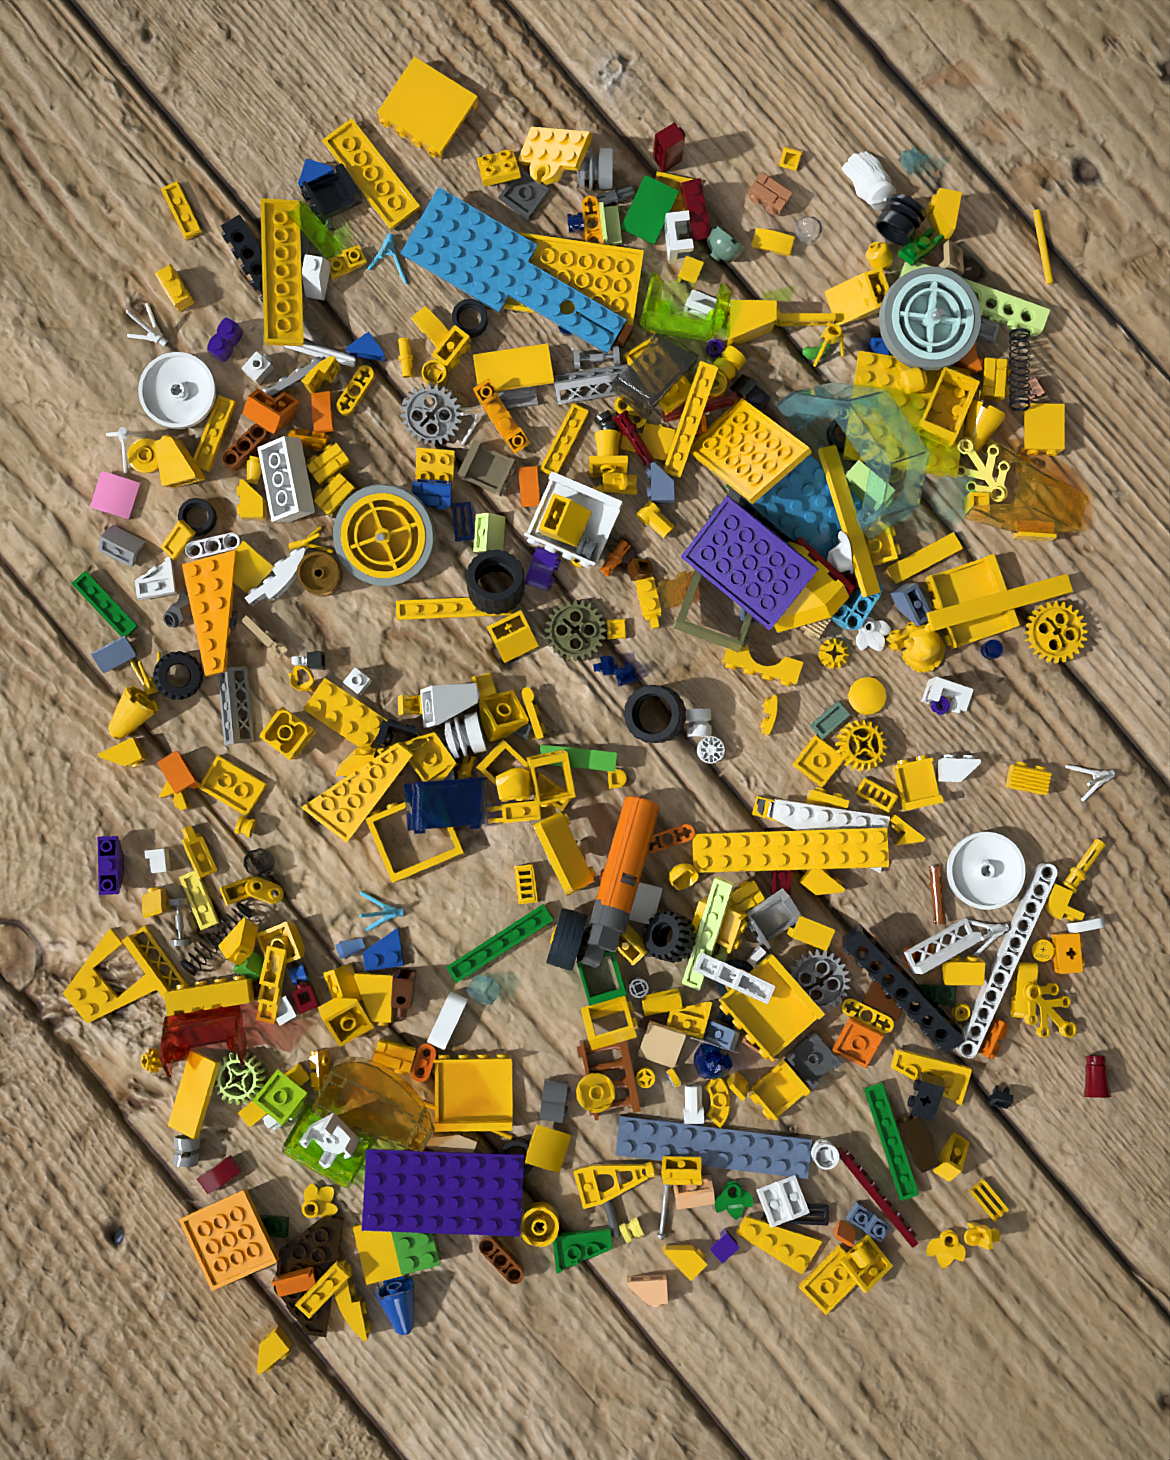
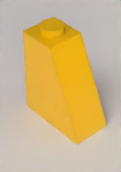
M172 435L162 436L161 440L154 441L162 486L173 489L205 480L203 473L180 439L173 438Z
M356 972L354 979L371 1022H376V1025L380 1026L388 1025V1023L393 1021L394 1008L391 1007L392 980L395 974Z

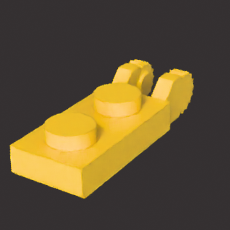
M525 687L521 692L535 737L537 740L544 739L543 734L546 733L543 722L539 723L537 716L540 715L537 704L533 705L532 703L535 698L530 687Z
M535 801L487 807V812L502 810L503 818L495 817L488 819V824L542 819L541 807Z

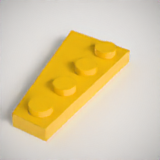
M895 1048L890 1065L892 1069L912 1080L919 1079L921 1072L944 1078L945 1090L942 1096L948 1097L962 1106L972 1072L971 1067Z
M745 1215L735 1231L737 1235L801 1275L823 1242L819 1238H813L800 1232L797 1233L785 1227H770L769 1222Z

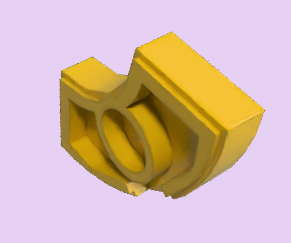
M716 1073L704 1086L710 1096V1108L706 1116L721 1128L729 1115L730 1094L723 1078Z

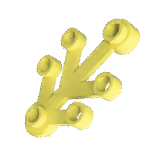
M970 437L962 438L958 443V450L962 454H968L978 470L968 468L966 464H959V468H964L965 472L961 473L958 469V476L982 479L989 485H980L976 480L971 479L966 484L967 491L989 492V497L995 502L1005 500L1008 496V489L1004 483L1006 474L1011 468V463L1008 460H1002L999 463L997 482L992 476L996 456L1000 452V446L998 444L989 446L987 450L988 459L985 465L974 449L975 443ZM964 442H969L970 447H966ZM991 448H996L997 453L991 452ZM1005 463L1008 468L1003 469L1001 464ZM969 483H973L975 488H970ZM996 489H1000L1002 494H997Z

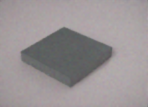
M520 167L521 178L510 180L498 199L529 221L549 195L551 189L542 182L538 184L527 171Z

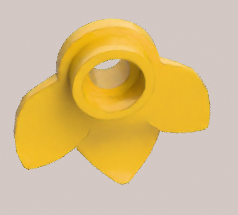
M314 1183L306 1187L303 1194L305 1201L302 1204L304 1216L307 1218H315L317 1216L322 1218L323 1216H333L338 1211V1207L331 1203L334 1196V1187L324 1186L318 1189ZM309 1205H314L315 1210L311 1211Z
M944 1230L938 1238L932 1239L926 1248V1254L928 1256L936 1255L937 1261L943 1269L948 1267L954 1259L958 1261H964L965 1248L959 1243V1237L953 1230ZM951 1236V1241L946 1242V1237Z

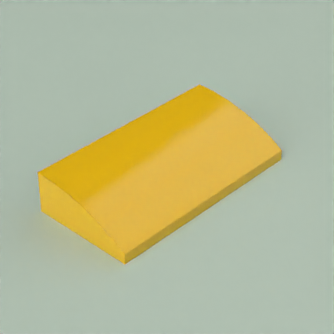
M548 343L473 355L477 385L489 378L497 392L554 383Z

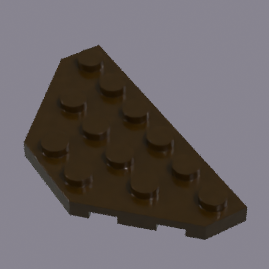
M323 1216L279 1250L280 1260L277 1263L276 1275L313 1266L316 1280L318 1281L338 1261L344 1217ZM308 1290L281 1297L289 1312L301 1324L306 1335L327 1336L333 1295L310 1319L295 1306L296 1302Z

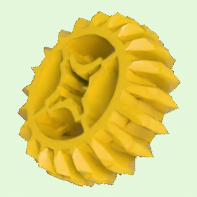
M855 720L852 724L848 723L846 728L840 730L842 734L837 735V739L840 741L836 742L835 745L840 747L836 753L842 754L839 760H846L844 766L851 764V770L857 768L861 772L863 769L869 771L871 767L876 768L877 763H882L881 757L886 756V753L882 750L887 749L888 746L883 745V742L887 739L881 738L883 731L877 732V725L872 727V722L870 721L866 723L865 720H860V722ZM861 731L866 733V736L860 737L854 735L853 732ZM863 742V743H862V744H863L862 747H864V748L861 749V750H859V749H860V746H859V745H861V744H859V743ZM862 754L864 756H868L870 759L867 761H863L857 759L856 757Z

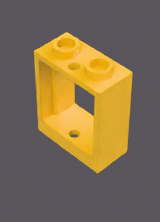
M504 740L477 766L495 786H497L496 778L486 769L506 749L529 770L528 763Z
M563 749L527 757L534 800L537 805L547 807L551 806L552 802L566 803L571 801V798L576 797L567 751ZM562 762L567 790L540 796L535 767Z
M625 996L580 1008L592 1050L637 1037L635 1030L639 1029L636 1018L631 1017V1013H634L631 1001L627 1002ZM625 1011L628 1022L627 1027L596 1036L593 1019Z

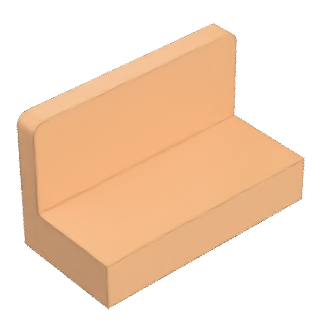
M711 1174L703 1176L702 1185H673L677 1210L715 1204Z

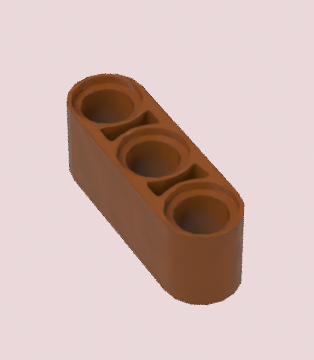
M257 423L253 424L223 453L222 462L232 471L239 470L247 463L249 456H254L258 452L257 447L265 445L269 441V431ZM259 430H263V436L257 438L256 433ZM249 443L250 448L247 451H242L243 445ZM231 457H236L234 464L228 463Z
M482 1235L479 1243L480 1252L509 1283H520L524 1275L522 1263L496 1236ZM489 1240L493 1243V1246L487 1248L483 1245V1242ZM504 1255L507 1260L499 1262L496 1257ZM512 1269L519 1270L520 1274L518 1276H513L510 1274V1271Z

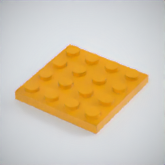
M247 1188L179 1219L211 1291L280 1260Z

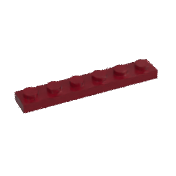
M840 1147L838 1149L839 1158L905 1240L914 1248L919 1244L915 1239L917 1234L910 1226L908 1228L904 1226L902 1222L905 1219L898 1211L895 1213L890 1208L892 1203L885 1195L883 1197L879 1195L878 1191L880 1188L873 1180L871 1182L865 1177L867 1172L861 1165L857 1167L854 1164L853 1160H855V1157L849 1150L844 1151Z

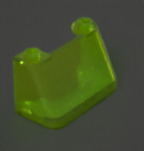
M306 1104L283 1144L282 1153L334 1183L350 1189L366 1160V1149H371L375 1140L366 1132L358 1133L356 1136L360 1141L353 1154L346 1159L344 1158V1152L338 1154L333 1164L324 1169L319 1161L325 1151L313 1139L307 1148H304L299 1143L309 1125L325 1118L319 1106Z

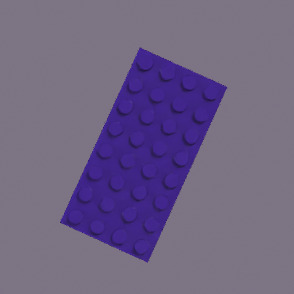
M367 1148L361 1231L520 1236L524 1154Z

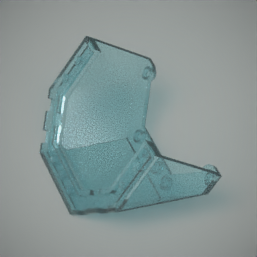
M832 382L791 392L776 403L780 412L788 419L796 432L817 417L835 419L864 460L870 472L863 507L856 515V522L870 540L920 506L930 451L887 390Z

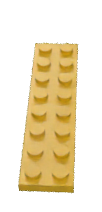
M261 198L264 345L303 346L299 200Z

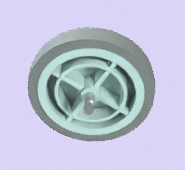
M922 267L901 276L884 296L879 313L881 336L890 353L904 365L910 368L919 367L921 370L924 369V371L943 369L961 360L976 342L981 324L979 303L970 285L956 273L940 267Z

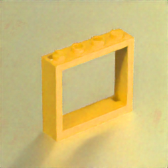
M439 789L433 797L455 848L395 873L374 822L413 806L414 804L409 798L411 796L404 798L405 802L399 805L397 802L387 805V810L385 811L375 810L369 813L370 817L366 818L392 883L465 852Z

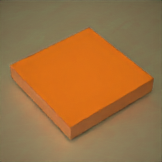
M849 1016L832 1047V1052L867 1069L885 1035Z

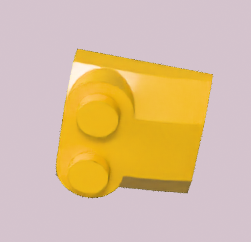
M291 920L259 932L256 935L264 957L268 945L286 949V963L304 957L305 946L297 926Z

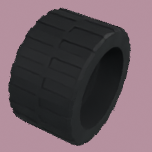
M498 549L481 552L472 559L467 567L466 582L469 599L473 605L482 612L496 615L515 609L522 601L525 589L524 570L520 561L513 554L511 555L507 551ZM495 571L506 573L514 580L510 588L500 593L484 591L477 584L482 576Z
M660 685L642 686L640 689H636L629 696L627 703H625V724L629 732L643 742L663 743L670 741L684 727L686 707L684 706L683 699L671 688ZM651 696L663 697L671 706V721L667 728L660 732L646 730L639 719V710L642 703Z

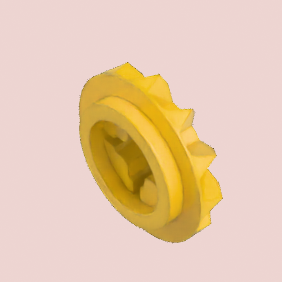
M837 638L828 639L823 642L818 653L821 663L831 669L842 667L850 655L848 646L844 641ZM835 646L836 652L842 653V655H837L833 661L832 655L826 652L832 651Z

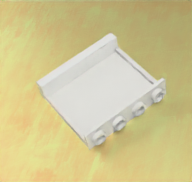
M551 471L549 483L527 533H524V536L528 538L527 542L535 546L540 543L549 552L555 554L558 551L563 553L562 557L573 561L574 558L579 560L580 565L590 569L591 566L596 568L621 511L623 502ZM553 493L571 499L592 511L583 536L587 537L588 540L598 542L591 560L587 559L583 554H576L577 547L544 536L540 532L539 526Z

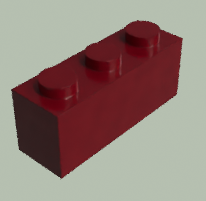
M675 122L655 134L653 159L662 173L682 162L686 135L681 127L678 128Z
M701 178L681 182L679 187L684 211L689 210L690 219L687 221L689 237L693 242L708 239L711 234Z

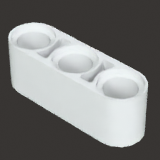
M227 533L192 541L186 545L185 552L188 557L196 561L236 550L243 540L234 533ZM232 539H237L235 547L229 546ZM214 543H218V549L212 552L211 546ZM196 547H199V548H200L199 554L196 555V556H193V554H192L193 549L196 548Z
M450 991L427 1040L428 1043L445 1050L468 1001L467 998Z

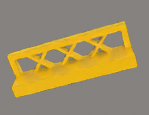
M146 925L122 940L164 1000V992L173 990L171 987L172 980H179L181 984L187 983ZM142 932L148 937L147 945L140 944L136 939ZM150 948L157 949L159 952L158 961L151 960L149 957ZM161 964L170 967L169 976L161 974Z

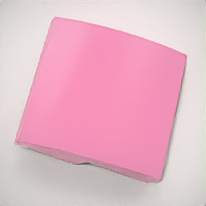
M101 471L90 508L129 519L140 483Z

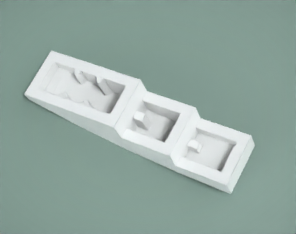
M701 952L693 968V971L765 1004L769 1003L775 989L774 985Z

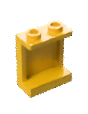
M1030 403L1029 409L1021 411V416H1024V447L1022 448V453H1027L1028 456H1037L1039 453H1046V456H1057L1058 453L1065 449L1064 404Z
M927 755L916 757V761L909 762V759L897 761L898 765L892 766L902 811L944 803L943 797L939 795L932 764V761H934L933 757L928 758Z
M708 896L703 897L699 901L691 924L695 926L696 930H694V933H696V936ZM727 906L716 942L728 948L727 953H732L735 949L738 950L742 939H740L741 932L745 931L748 924L746 921L748 914L730 906Z
M782 1059L749 1088L751 1093L749 1097L756 1105L760 1103L764 1108L762 1113L768 1120L772 1118L776 1122L778 1116L803 1095L806 1097L811 1091L786 1061Z

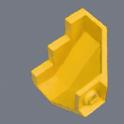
M791 541L788 544L819 568V570L774 625L777 633L831 618L849 598L846 588L841 581L836 580L835 582L827 574L829 570L819 561L814 562L808 556L809 551L805 547Z

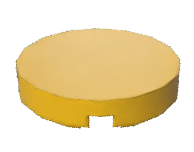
M590 1073L584 1076L578 1083L576 1090L577 1100L587 1111L593 1113L603 1112L611 1106L615 1098V1086L606 1075Z

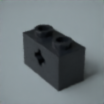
M921 1072L919 1079L916 1078L914 1081V1093L909 1096L907 1106L910 1107V1115L934 1121L945 1090L944 1078Z

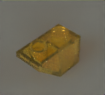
M685 570L676 575L677 578L671 581L668 578L658 583L657 593L665 610L684 601L693 577L692 571L687 573Z

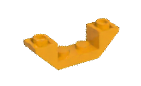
M487 378L474 387L473 391L480 405L513 453L516 454L530 444L529 440L498 396L499 393L490 379Z

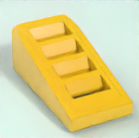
M865 777L855 792L859 797L889 814L899 798L898 795ZM867 784L871 785L866 795H864L863 791ZM874 788H876L878 790L872 799L870 798V795L873 792ZM881 792L885 793L881 801L877 802L876 800ZM890 796L891 799L889 803L887 804V806H884V802L886 801L887 797Z
M534 864L514 866L518 903L538 902ZM530 871V874L519 875V872ZM531 878V882L520 883V879ZM532 886V890L521 891V887ZM533 893V897L522 898L523 894Z
M735 1071L726 1079V1082L738 1098L744 1101L747 1097L749 1083L738 1071Z

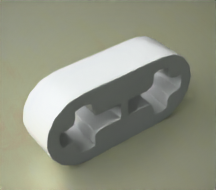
M1100 916L1083 919L1082 921L1068 922L1067 927L1069 933H1077L1103 928L1105 923L1104 918Z

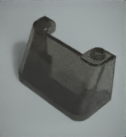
M663 332L654 334L650 339L651 344L622 375L619 373L612 380V391L645 420L652 414L651 411L655 406L657 407L660 400L687 372L690 373L696 366L699 355Z

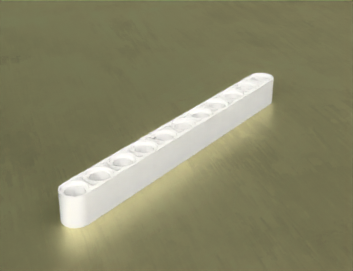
M1041 863L1035 868L1010 923L1009 931L1005 934L986 976L984 985H982L972 1007L970 1017L962 1029L965 1041L957 1046L956 1050L965 1058H973L977 1054L1058 873L1056 867L1052 864ZM1045 867H1047L1050 871L1047 877H1044L1043 875V869ZM1037 885H1040L1042 891L1040 894L1037 895L1035 893V887ZM1032 902L1034 909L1028 912L1027 905ZM1025 920L1026 927L1021 930L1019 922ZM1016 937L1018 944L1012 947L1011 940ZM1009 955L1010 962L1004 965L1003 958ZM997 973L1002 974V979L1000 982L995 981V975ZM993 990L994 997L988 1000L987 993ZM985 1008L986 1015L980 1018L979 1011ZM978 1026L977 1034L972 1035V1027ZM969 1043L970 1050L964 1053L963 1046Z

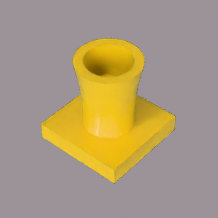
M610 429L596 432L594 436L597 456H589V478H603L604 473L627 474L628 456H618L621 433Z

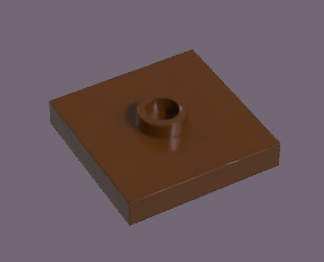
M888 974V975H885V977H886V978H892L893 975ZM872 980L861 1003L897 1021L903 1009H900L895 1004L894 998L891 995L887 996L883 992L878 982ZM900 988L898 989V991L903 992L906 991V989Z

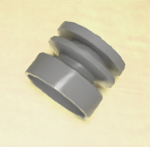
M589 148V157H584L581 167L577 171L580 189H585V180H589V189L593 188L594 180H598L600 189H612V148H600L598 157H594L593 148Z

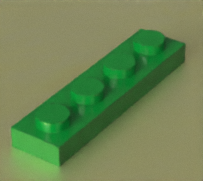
M84 571L71 583L121 637L125 635L127 638L139 627L87 571Z

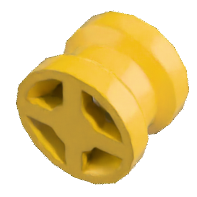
M240 815L235 826V833H242L250 838L256 826V819L249 820L245 816Z
M643 1066L636 1071L637 1084L642 1088H649L654 1084L655 1074L650 1067Z

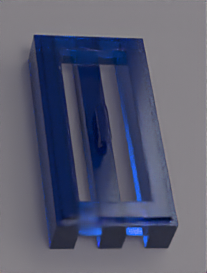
M471 502L452 503L455 542L474 541ZM466 506L468 509L470 536H466L464 507ZM456 507H460L462 525L461 537H459Z

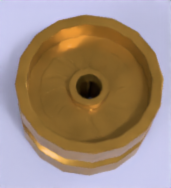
M315 551L308 553L297 566L299 583L305 590L315 596L325 597L332 595L339 589L342 583L343 573L341 566L332 556L325 552Z

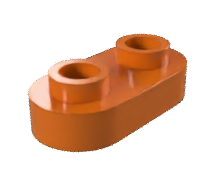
M430 1043L420 1045L411 1068V1076L417 1082L426 1081L431 1074L437 1050ZM425 1049L430 1050L431 1054L429 1056L424 1054ZM423 1068L425 1073L419 1074L418 1069Z

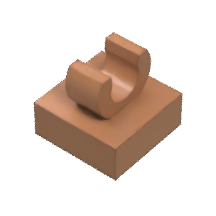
M1035 376L1028 381L1030 383L1029 388L1033 390V394L1029 396L1030 399L1036 396H1043L1048 392L1039 376Z

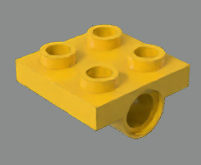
M513 149L477 158L484 187L521 178Z
M864 1235L839 1260L864 1293H867L893 1267L869 1235Z

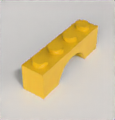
M747 644L745 647H741L739 653L726 648L722 663L726 664L725 668L731 670L739 668L744 670V674L751 676L755 674L762 675V679L770 682L775 679L780 681V685L786 687L797 684L803 665L802 661L789 657L782 658L778 664L773 666L760 665L752 659Z

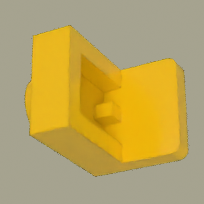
M421 695L398 696L399 715H421Z

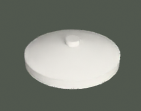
M183 352L166 353L155 358L144 369L138 386L139 400L144 411L156 423L171 429H185L200 423L210 413L216 399V384L209 368L197 357Z
M977 832L960 840L952 849L947 862V879L952 891L962 902L978 909H996L1011 902L1020 892L1025 880V863L1018 847L1005 836L993 832Z

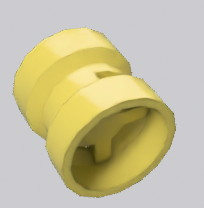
M637 1217L631 1219L628 1224L623 1223L619 1225L627 1244L632 1242L634 1238H640L645 1235Z

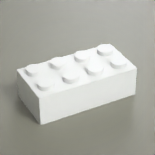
M283 436L257 447L272 522L289 523L315 513L301 438Z

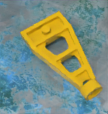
M652 1161L644 1164H592L573 1169L583 1209L601 1205L641 1182L655 1177ZM643 1169L646 1171L645 1175L642 1173ZM631 1171L633 1179L625 1184H620L617 1173ZM599 1174H609L614 1179V1186L605 1192H601L598 1189L596 1177Z

